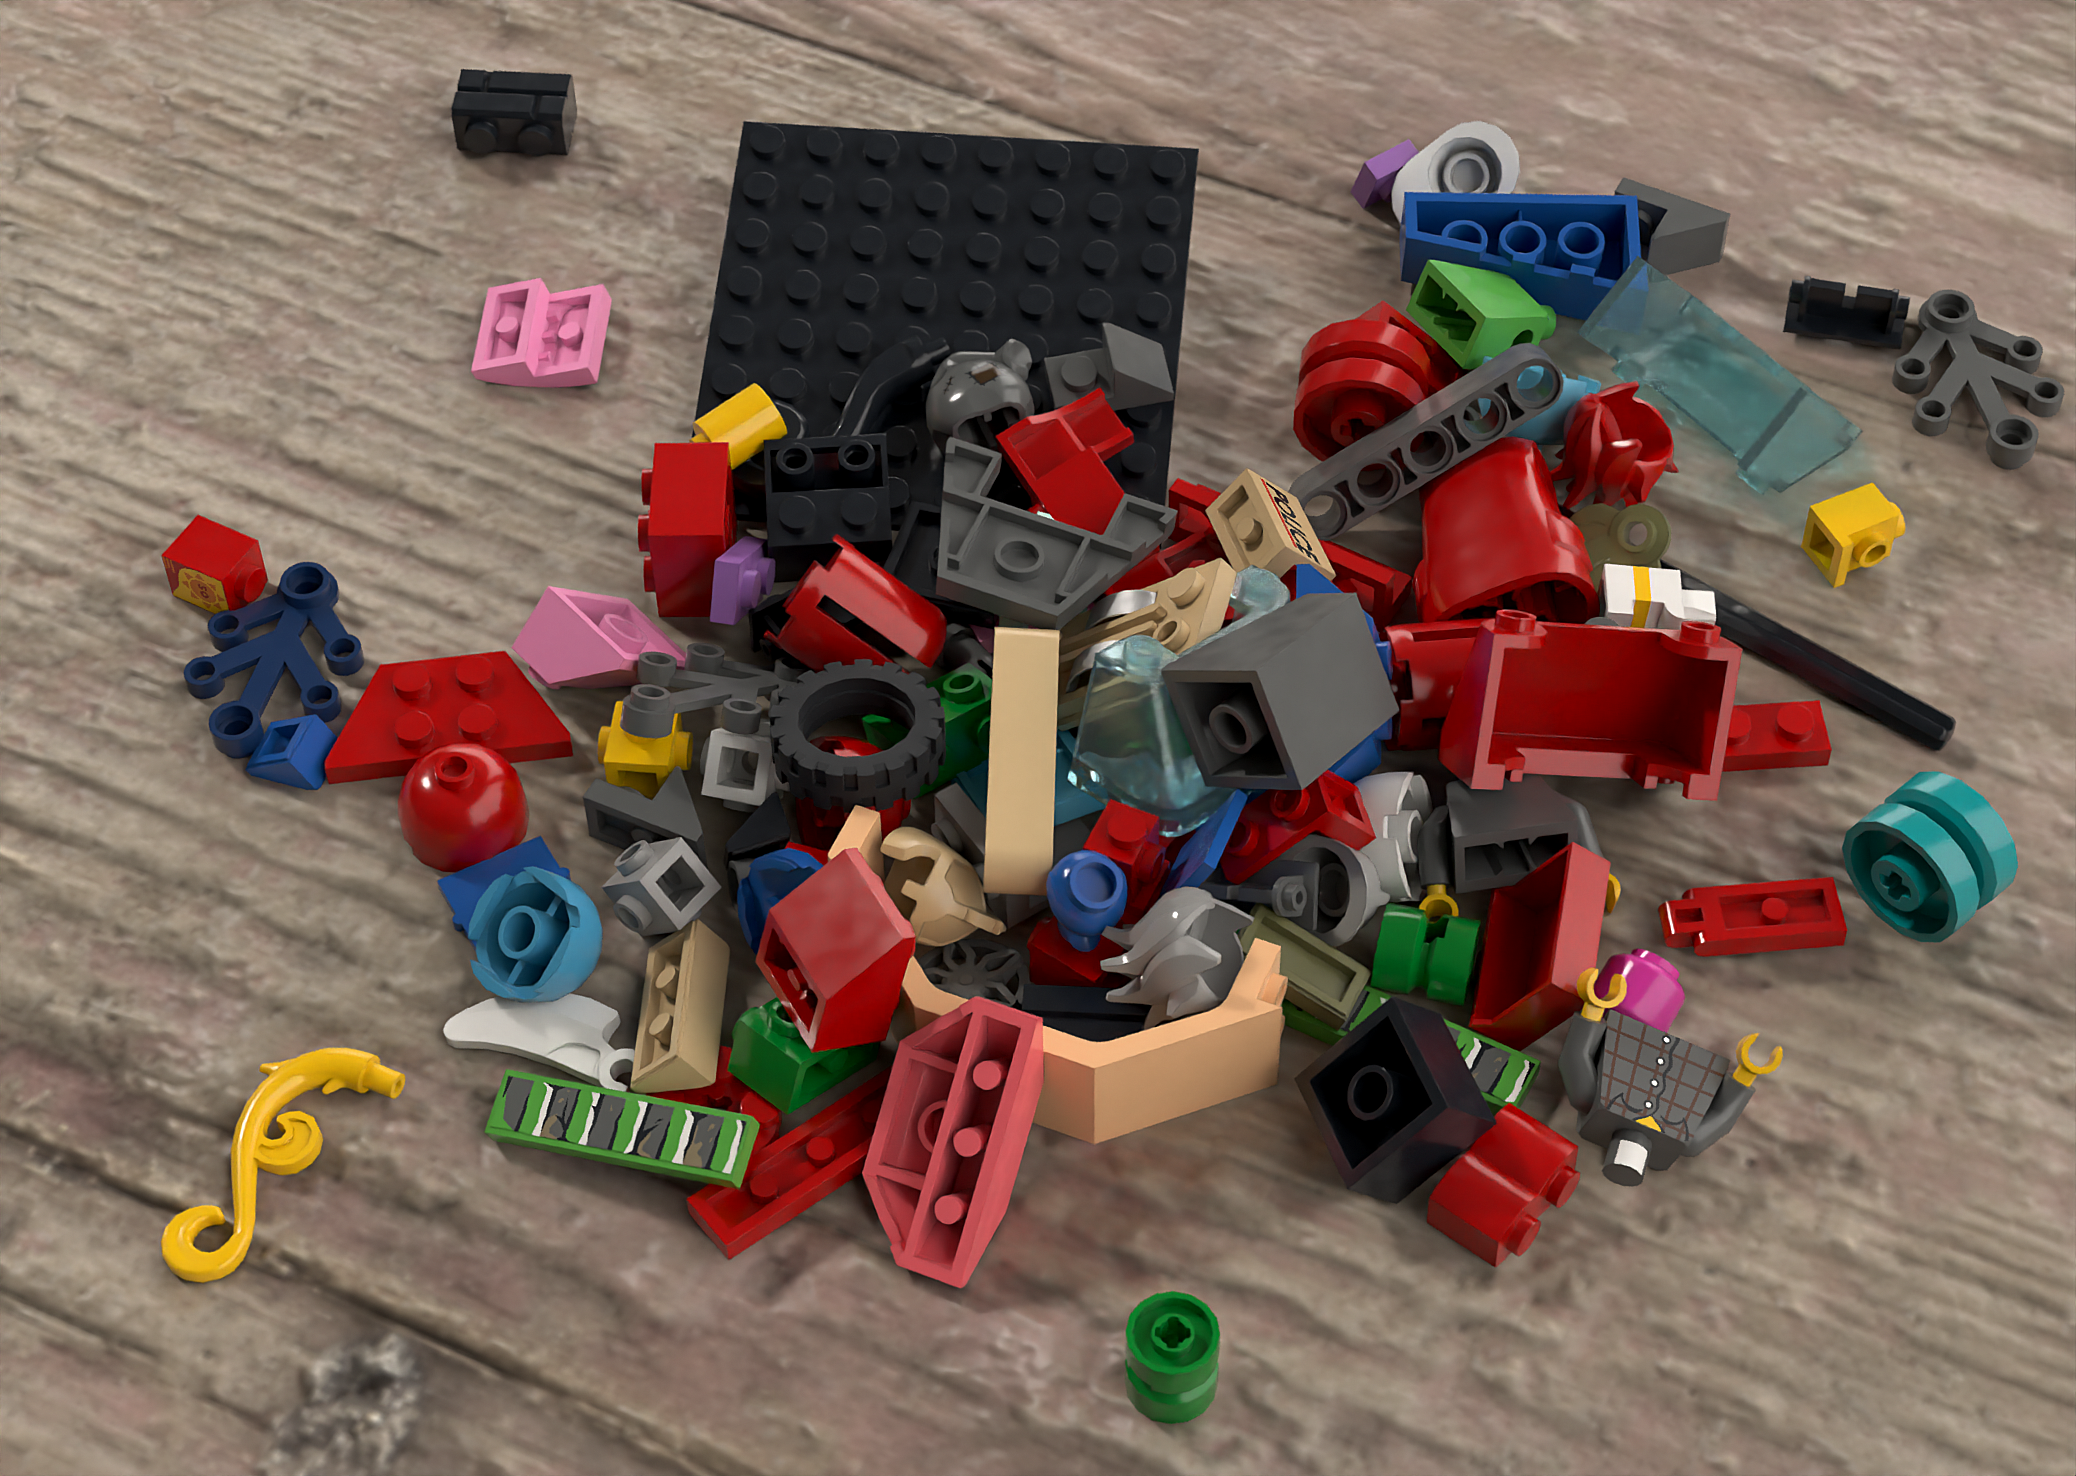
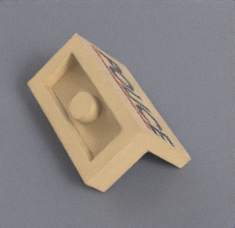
M1246 468L1205 510L1232 568L1237 572V578L1242 589L1259 599L1293 565L1310 564L1329 581L1336 576L1298 499L1250 469Z

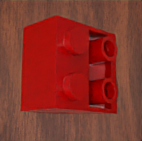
M857 847L848 848L841 851L769 910L755 962L811 1052L886 1041L894 1010L898 1008L900 1003V990L908 962L915 952L916 936L911 923L906 918H903L885 891L881 878L873 873Z

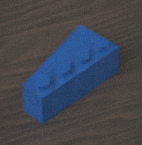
M1404 192L1399 235L1401 281L1417 284L1428 259L1500 272L1512 277L1539 305L1550 306L1555 314L1635 331L1643 292L1637 196Z

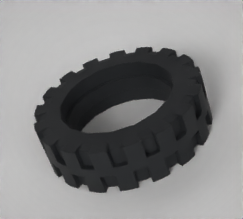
M855 659V665L842 666L841 661L824 665V671L816 674L810 670L797 677V684L794 687L787 685L778 695L779 705H773L770 710L772 758L779 781L782 784L788 782L790 793L800 800L808 797L813 800V806L830 811L832 806L843 807L844 813H851L855 805L861 807L875 806L876 811L893 807V801L900 798L907 802L920 794V787L923 784L930 786L939 775L938 765L943 766L946 760L944 707H941L938 691L934 687L927 688L926 679L920 674L912 671L908 675L902 672L901 665L885 662L884 666L873 665L872 660ZM872 714L892 719L910 731L905 739L892 748L869 756L843 757L821 751L807 741L813 731L828 721L848 715Z

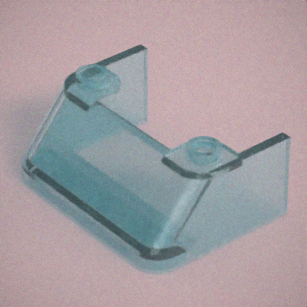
M1639 256L1636 257L1577 332L1587 341L1618 361L1611 371L1625 383L1638 381V392L1646 383L1661 393L1730 450L1739 461L1737 463L1739 468L1735 473L1762 495L1770 487L1779 493L1787 490L1849 450L1863 433V430L1718 313Z

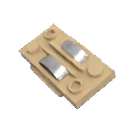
M1222 558L1196 568H1186L1176 576L1141 590H1125L1110 594L1098 601L1091 610L1078 614L1059 630L1057 728L1060 731H1066L1160 695L1166 687L1160 671L1162 668L1218 639L1237 572Z

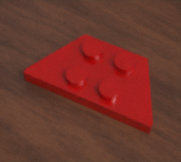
M506 651L381 664L327 756L325 772L328 784L406 776L420 757L437 747L452 743L479 744L494 750L510 764L572 757L571 735Z

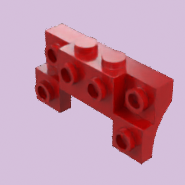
M1099 387L1088 395L1057 410L1022 419L998 434L996 442L999 453H1002V457L1031 497L1032 507L1027 509L1028 512L1035 514L1038 511L1050 514L1056 521L1103 535L1125 494L1103 462L1133 444L1134 436L1129 427L1125 428L1106 401L1105 393ZM1200 529L1186 539L1162 551L1157 546L1102 593L1097 600L1100 601L1110 594L1125 590H1141L1176 576L1179 572L1188 568L1192 560H1205L1206 564L1218 559V557L1206 542V535Z

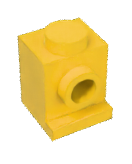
M1872 482L1811 505L1801 547L1832 587L1836 588L1844 585L1847 572L1859 567L1867 568L1874 566L1885 557L1890 556L1893 540L1903 536L1905 533L1904 517L1897 505L1893 502H1888Z

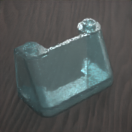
M1253 564L1238 572L1228 603L1235 609L1232 624L1178 655L1163 647L1155 638L1146 635L1130 636L1116 641L1095 653L1067 781L1104 805H1107L1109 800L1112 799L1159 816V835L1166 837L1184 835L1205 823L1212 813L1214 814L1237 789L1246 795L1257 790L1205 786L1160 670L1169 663L1291 602L1290 591L1280 581L1279 577L1273 572L1260 569Z

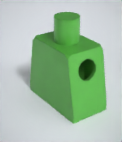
M1428 259L1406 308V311L1463 369H1476L1483 364L1484 356L1494 358L1510 347L1521 343L1538 346L1540 340H1547L1552 336L1556 327L1554 310L1548 305H1539L1512 277L1500 272Z

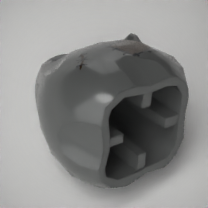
M1011 338L997 352L958 351L952 353L941 363L932 381L926 401V417L929 432L935 444L944 455L946 452V442L949 437L999 452L996 436L1022 419L1034 416L1033 399L1025 382L1028 378L1032 359L1029 349L1025 344Z

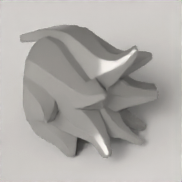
M1185 886L1165 893L1136 924H1123V929L1106 926L1101 935L1122 946L1128 952L1124 955L1101 961V970L1118 972L1134 979L1123 988L1107 992L1106 1000L1110 1002L1152 1005L1141 1031L1154 1028L1159 1022L1166 1019H1175L1185 1014L1200 1011L1204 1013L1217 1008L1226 1000L1244 963L1242 946L1235 931L1252 925L1254 917L1232 905L1213 899L1212 894L1205 890Z

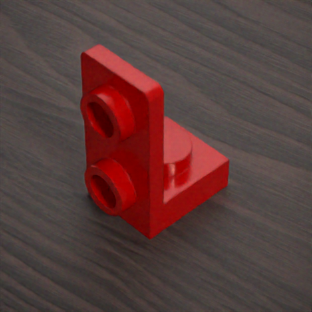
M1326 770L1303 790L1268 789L1243 807L1220 857V863L1226 880L1233 884H1241L1313 831L1318 835L1338 840L1357 850L1365 847L1376 839L1363 804L1359 788L1332 771Z

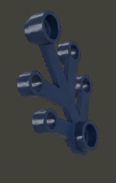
M315 562L294 564L282 574L276 594L238 610H225L212 616L208 622V631L212 645L221 653L212 657H197L191 660L184 668V678L189 693L199 699H209L217 696L224 689V678L257 665L239 701H231L220 705L212 712L209 718V729L215 747L230 758L242 759L249 757L261 743L264 730L260 718L286 667L301 691L300 698L305 716L317 715L326 723L334 720L340 714L342 705L337 687L333 683L325 681L300 640L309 621L325 643L324 655L330 672L338 676H349L358 672L364 664V655L359 639L347 633L332 609L339 599V587L335 577L322 565ZM280 618L275 630L248 641V630ZM227 629H236L231 633L221 634ZM344 652L351 653L346 657H336L337 655ZM212 675L206 680H197L201 676ZM320 699H329V701L323 704H313Z

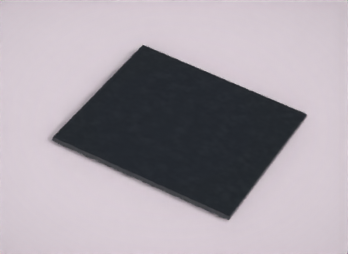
M743 121L694 422L755 383L764 390L771 400L783 401L799 410L810 426V438L829 437L862 371L884 350L915 335L919 337L923 345L943 337L951 354L958 351L997 352L1011 338L1022 342L1029 349L1032 359L1028 378L1025 382L1033 399L1034 416L1054 411L1045 374L1044 358L1103 348L1102 324L1111 323L1162 344L1174 392V400L1114 410L1125 428L1129 427L1132 431L1134 443L1103 463L1125 494L1165 506L1199 149ZM941 364L933 367L935 374ZM933 380L897 397L889 403L870 434L886 433L892 531L900 530L912 501L942 507L945 455L935 444L927 427L926 401ZM694 429L692 432V437L696 436ZM764 450L750 458V460L765 468ZM1002 457L1000 472L986 498L1027 511V509L1032 507L1031 497ZM734 488L737 520L767 522L766 500L752 498L738 492Z

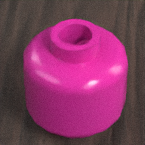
M1639 948L1633 949L1631 954L1622 953L1611 956L1593 985L1594 993L1598 999L1604 998L1610 990V981L1615 973L1621 974L1625 978L1627 992L1623 1001L1617 1006L1604 1009L1602 1018L1611 1009L1667 1033L1685 1000L1682 986L1677 981L1680 976L1678 970L1657 954Z

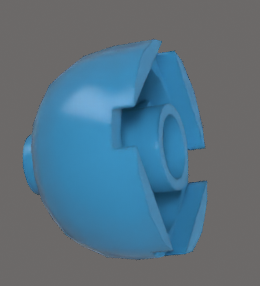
M524 867L523 869L526 871H522L515 876L504 874L494 880L478 900L469 923L468 939L477 941L476 954L478 962L470 960L474 975L484 988L496 995L521 1003L553 1002L580 988L594 972L602 951L603 927L596 906L581 886L550 871L537 867Z

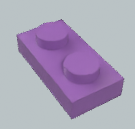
M744 536L715 560L710 622L735 625L748 613V610L756 608L757 604L763 600V595H770L775 578V560L767 558V539Z

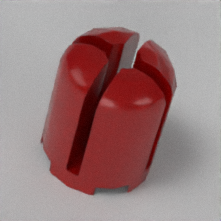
M836 534L832 537V540L841 546L826 567L814 560L782 605L786 609L785 612L791 616L779 635L776 636L766 630L763 636L766 640L789 653L815 673L824 671V665L841 661L842 666L855 665V659L872 660L873 665L884 666L885 662L898 664L818 607V603L825 595L931 669L943 650L947 635V621L937 606ZM902 666V672L909 675L911 672Z
M1495 617L1392 625L1384 627L1385 632L1378 633L1381 642L1390 641L1393 676L1392 680L1388 681L1399 711L1392 716V738L1383 740L1388 751L1438 749L1443 724L1480 624L1484 620L1495 619Z

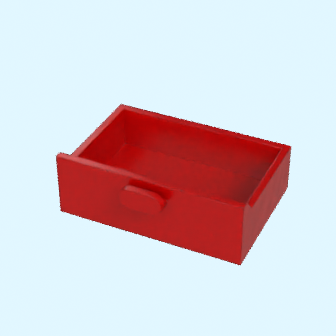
M1571 842L1515 885L1492 888L1482 950L1477 954L1474 970L1477 981L1469 1023L1470 1028L1520 1052L1572 1017L1575 1011L1583 1009L1585 1002L1578 994L1577 980L1580 974L1588 968H1596L1610 861L1575 842Z

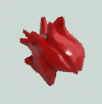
M1638 381L1617 384L1596 394L1590 392L1579 399L1567 412L1563 425L1564 447L1555 454L1562 462L1554 470L1550 471L1552 481L1574 478L1566 486V490L1570 492L1563 503V506L1570 509L1576 506L1582 499L1594 491L1593 504L1602 503L1612 506L1622 498L1626 507L1638 503L1641 504L1646 501L1651 488L1663 474V471L1669 473L1679 472L1673 463L1674 443L1671 431L1661 413L1648 402L1633 397L1639 388Z

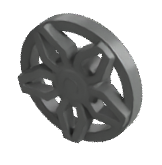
M962 938L959 941L935 947L917 960L930 983H937L938 985L934 986L944 992L968 1000L979 996L1022 1011L1024 984H1030V978L1022 956L1015 948H1008L990 940ZM977 957H983L978 963ZM964 958L966 964L957 966L953 960ZM942 964L943 970L937 967ZM999 966H1002V967H1000L998 970L989 972L991 969H994V968H997V967H999ZM1014 975L1019 982L1015 996L1004 986Z

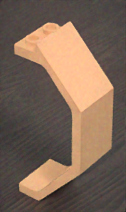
M855 805L828 853V862L844 849L857 847L873 873L877 874L884 884L883 853L880 850L882 846L880 813ZM1255 938L1226 1000L1211 1011L1107 1042H1091L1043 1026L1044 1083L1032 1123L1092 1144H1097L1277 1085L1280 1039L1285 1024V1016L1282 1015L1283 1007L1280 1006L1288 983V977L1279 974L1281 946ZM912 956L909 959L901 986L900 1003L898 1008L894 1010L889 1030L899 1046L900 1040L958 1008L968 999L936 988L930 983L917 960Z

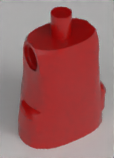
M1514 436L1499 438L1419 488V500L1422 510L1423 560L1419 562L1416 568L1412 587L1416 597L1417 616L1420 623L1496 617V611L1498 610L1527 612L1536 616V621L1585 624L1588 620L1599 617L1600 601L1590 576L1593 566L1584 544V536L1570 519L1561 514L1547 463L1533 440Z

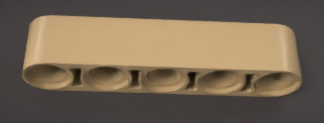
M995 627L983 893L1047 896L1046 882L1049 872L1052 871L1059 630Z

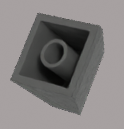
M1356 593L1305 594L1169 663L1160 670L1206 787L1303 790L1399 711Z

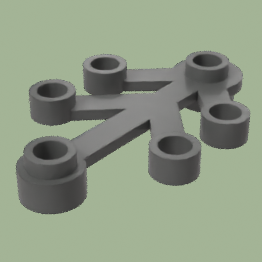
M1940 290L1935 292L1923 303L1919 310L1918 325L1923 334L1909 354L1897 359L1892 383L1896 389L1907 394H1917L1925 390L1931 372L1930 363L1945 344L1953 358V362L1930 395L1921 398L1916 403L1912 418L1913 427L1919 433L1926 436L1943 434L1948 428L1952 412L1951 407L1967 386L1989 430L1986 440V451L1991 461L2002 469L2013 470L2020 468L2023 464L2029 462L2034 455L2039 436L2038 429L2029 419L2009 414L1995 385L2025 397L2024 404L2026 409L2038 417H2052L2059 412L2064 397V388L2058 381L2052 378H2038L2031 375L2037 371L2043 353L2042 345L2036 339L2028 336H2016L1978 320L1973 301L1962 292L1956 290ZM1974 343L2005 354L2003 363L1979 353Z
M692 643L687 646L685 670L676 669L677 659L669 654L644 652L639 655L636 679L643 684L633 686L631 695L623 699L620 727L627 733L635 736L662 738L671 734L674 714L723 704L720 726L723 729L736 734H754L759 731L762 712L761 705L756 703L757 697L764 696L770 701L768 716L770 717L772 706L779 705L778 695L787 685L794 687L797 684V677L811 669L793 656L779 657L774 664L767 666L724 660L725 651L721 647L709 643ZM670 686L689 690L670 693L663 687Z

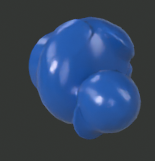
M1081 850L1070 853L1059 860L1048 874L1046 882L1047 898L1051 910L1058 920L1057 927L1060 935L1079 951L1088 952L1098 946L1101 934L1106 926H1116L1124 914L1128 892L1124 872L1106 855L1096 851Z

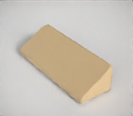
M699 919L691 921L680 931H675L649 948L630 1089L636 1094L702 1088L710 1086L715 1082L730 949L725 941Z

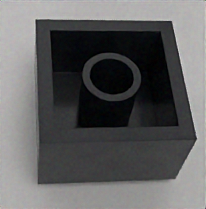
M1393 996L1294 1078L1347 1190L1394 1204L1402 1201L1497 1124L1442 1015Z

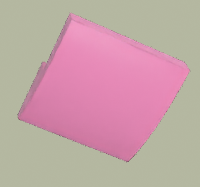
M538 278L488 288L471 369L475 379L520 387L559 388L596 384L612 299L604 284L550 294L543 280Z

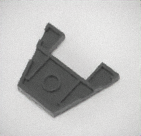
M949 437L946 442L936 594L1039 629L1060 630L1173 533L1178 510L1124 494L1103 535L1080 529L986 498L1000 472L1002 453Z

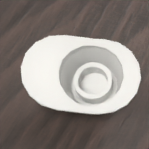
M1465 122L1446 131L1411 158L1396 176L1391 191L1392 208L1400 225L1404 192L1510 194L1515 189L1520 173L1519 153L1513 141L1497 126L1485 122Z

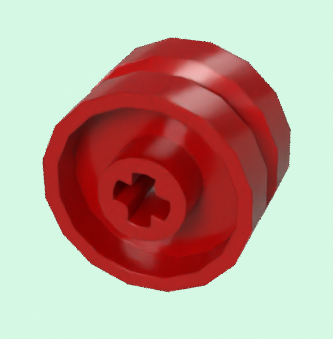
M1351 319L1336 322L1313 334L1301 353L1299 381L1294 406L1293 430L1301 446L1323 462L1427 399L1431 361L1423 344L1406 330L1378 320ZM1424 432L1419 433L1413 439L1410 451L1415 452L1423 442ZM1372 463L1366 465L1361 471L1384 469L1385 465Z

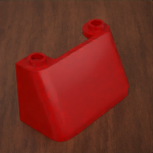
M1498 610L1496 611L1495 619L1484 620L1480 624L1440 733L1437 758L1471 789L1502 790L1504 777L1509 782H1522L1524 773L1633 779L1640 786L1648 789H1656L1657 783L1674 784L1677 781L1684 784L1682 791L1684 798L1717 801L1743 649L1731 641L1720 637V627L1705 622L1684 621L1681 623L1680 630L1539 622L1536 621V616L1527 612Z

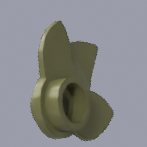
M1600 503L1585 506L1569 518L1584 536V544L1593 566L1590 576L1596 592H1598L1604 564L1662 569L1660 559L1669 548L1671 528L1665 515L1658 509L1645 504H1635L1620 511ZM1644 524L1647 529L1646 540L1638 546H1633L1629 539L1630 531L1635 525Z

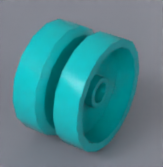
M1939 771L1918 772L1888 796L1884 804L1878 805L1848 829L1842 846L1846 871L1860 897L1876 916L1898 933L1919 942L1940 943L1954 934L1975 916L1976 910L1991 902L2013 883L2018 868L2015 843L2000 815L1981 794L1962 780Z

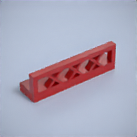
M1177 478L1169 488L1168 508L1178 510L1175 529L1168 539L1178 543L1201 529L1206 535V542L1216 556L1222 558L1231 566L1205 511L1222 493L1199 483L1196 486ZM1318 539L1336 574L1332 579V583L1343 593H1356L1361 608L1373 618L1377 631L1383 632L1385 630L1384 627H1387L1410 595L1412 576L1330 540L1322 541ZM1293 565L1289 570H1297V566Z

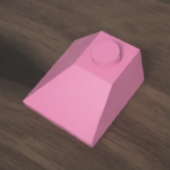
M548 586L511 647L530 665L528 673L532 678L542 685L555 690L560 689L562 686L597 689L643 684L636 679L639 655L644 652L669 654L677 659L676 669L685 670L686 653L630 600Z

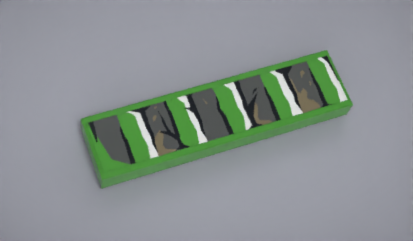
M506 1069L484 1133L493 1141L740 1189L760 1124L750 1115Z

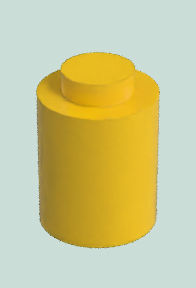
M753 383L693 422L692 426L696 436L689 439V442H729L731 467L733 470L764 450V440L781 439L787 435V428L779 411L760 386Z

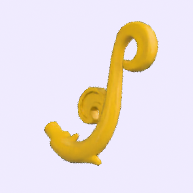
M323 1048L302 1054L293 1059L262 1064L259 1067V1072L267 1074L269 1077L260 1083L246 1102L236 1124L231 1145L234 1206L233 1235L219 1250L211 1253L201 1252L194 1247V1239L200 1231L209 1226L223 1225L226 1220L221 1208L213 1205H201L176 1215L165 1227L161 1239L162 1257L172 1273L186 1281L205 1283L221 1279L234 1272L244 1260L253 1236L256 1218L258 1168L281 1176L296 1174L311 1165L320 1154L323 1142L322 1133L314 1117L301 1111H289L278 1115L276 1119L279 1130L285 1134L279 1139L271 1140L267 1138L268 1128L272 1120L287 1103L309 1090L324 1087L322 1092L326 1095L345 1087L359 1093H365L370 1089L395 1099L404 1088L405 1075L381 1065L380 1058L377 1055L351 1048Z

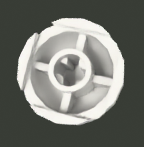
M1414 772L1381 773L1365 776L1353 783L1359 788L1363 804L1376 839L1359 851L1367 855L1376 867L1381 890L1390 894L1389 902L1423 900L1427 893V890L1420 889L1417 837L1420 829L1433 811L1424 778L1421 775H1413Z

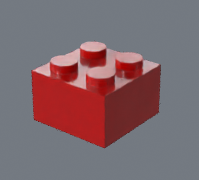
M729 442L655 443L653 468H643L641 475L643 505H650V510H648L647 514L638 516L639 551L650 552V556L644 557V589L646 593L655 592L659 617H710L715 560L737 543L738 522Z

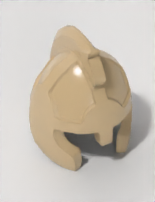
M914 827L895 829L884 839L880 849L881 852L895 858L884 882V888L903 918H906L911 923L917 944L936 947L944 946L961 940L978 928L996 935L1006 931L1007 928L1001 919L987 912L983 885L976 869L958 852L939 839Z

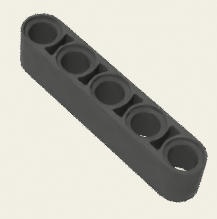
M1521 343L1510 347L1303 473L1292 483L1288 493L1298 499L1303 511L1307 503L1314 497L1327 495L1333 498V503L1325 514L1320 516L1305 514L1318 539L1322 541L1333 539L1549 409L1558 401L1563 392L1564 380L1561 371L1541 347L1529 343ZM1531 366H1541L1544 368L1540 382L1529 389L1517 387V379L1526 368ZM1479 398L1491 400L1490 408L1484 417L1476 421L1463 419L1464 411L1472 401ZM1424 431L1438 433L1437 441L1430 450L1423 453L1410 451V445L1419 433ZM1372 463L1385 465V472L1377 482L1370 485H1363L1357 482L1360 471L1366 465Z

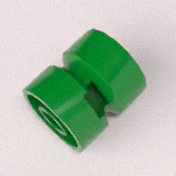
M1388 903L1379 932L1371 987L1408 995L1415 987L1423 988L1428 1000L1464 1007L1476 956L1481 921L1444 914L1437 922H1431L1428 920L1425 910Z
M1181 1292L1157 1293L1141 1301L1129 1315L1125 1330V1385L1127 1396L1136 1410L1152 1421L1167 1424L1189 1422L1203 1414L1214 1401L1218 1385L1220 1330L1217 1317L1206 1303L1193 1295Z

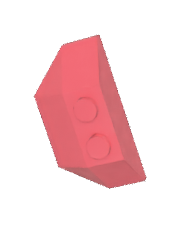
M977 996L900 1040L862 1172L880 1222L892 1244L890 1249L897 1266L958 1288L965 1287L1007 1211L1044 1083L1043 1018Z

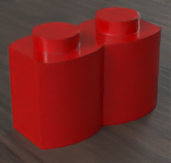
M1511 1103L1505 1105L1494 1116L1497 1124L1478 1138L1470 1150L1464 1153L1446 1172L1429 1197L1426 1223L1495 1268L1510 1253L1517 1257L1525 1253L1540 1229L1541 1221L1537 1218L1551 1204L1557 1208L1562 1207L1574 1192L1581 1176L1580 1172L1575 1170L1579 1146Z

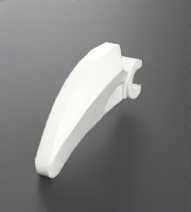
M569 993L553 1002L521 1003L498 996L480 1002L451 1017L443 1029L448 1044L455 1048L488 1049L515 1054L553 1066L598 1087L629 1092L628 1086L616 1082L615 1079L622 1073H632L635 1050L624 1048L614 1050L608 1045L612 1034L620 1025L619 1014L616 1010L591 998Z

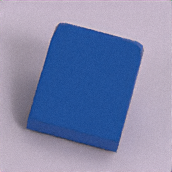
M317 715L271 722L245 770L254 777L305 790H318L327 777L325 760L338 737Z

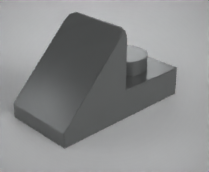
M1625 177L1622 178L1614 191V195L1637 196L1640 244L1649 247L1645 278H1657L1718 263L1721 260L1725 248L1730 213Z
M1111 323L1102 324L1103 348L1044 358L1045 374L1054 410L1075 402L1099 387L1105 393V399L1113 411L1174 400V392L1162 344Z
M679 766L674 768L653 800L646 798L634 788L628 786L618 787L595 778L583 795L589 836L624 850L641 840H646L649 844L682 837L708 869L703 831Z

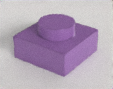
M1409 139L1364 162L1350 191L1363 209L1381 199L1386 203L1392 202L1391 191L1398 172L1411 158L1419 153Z

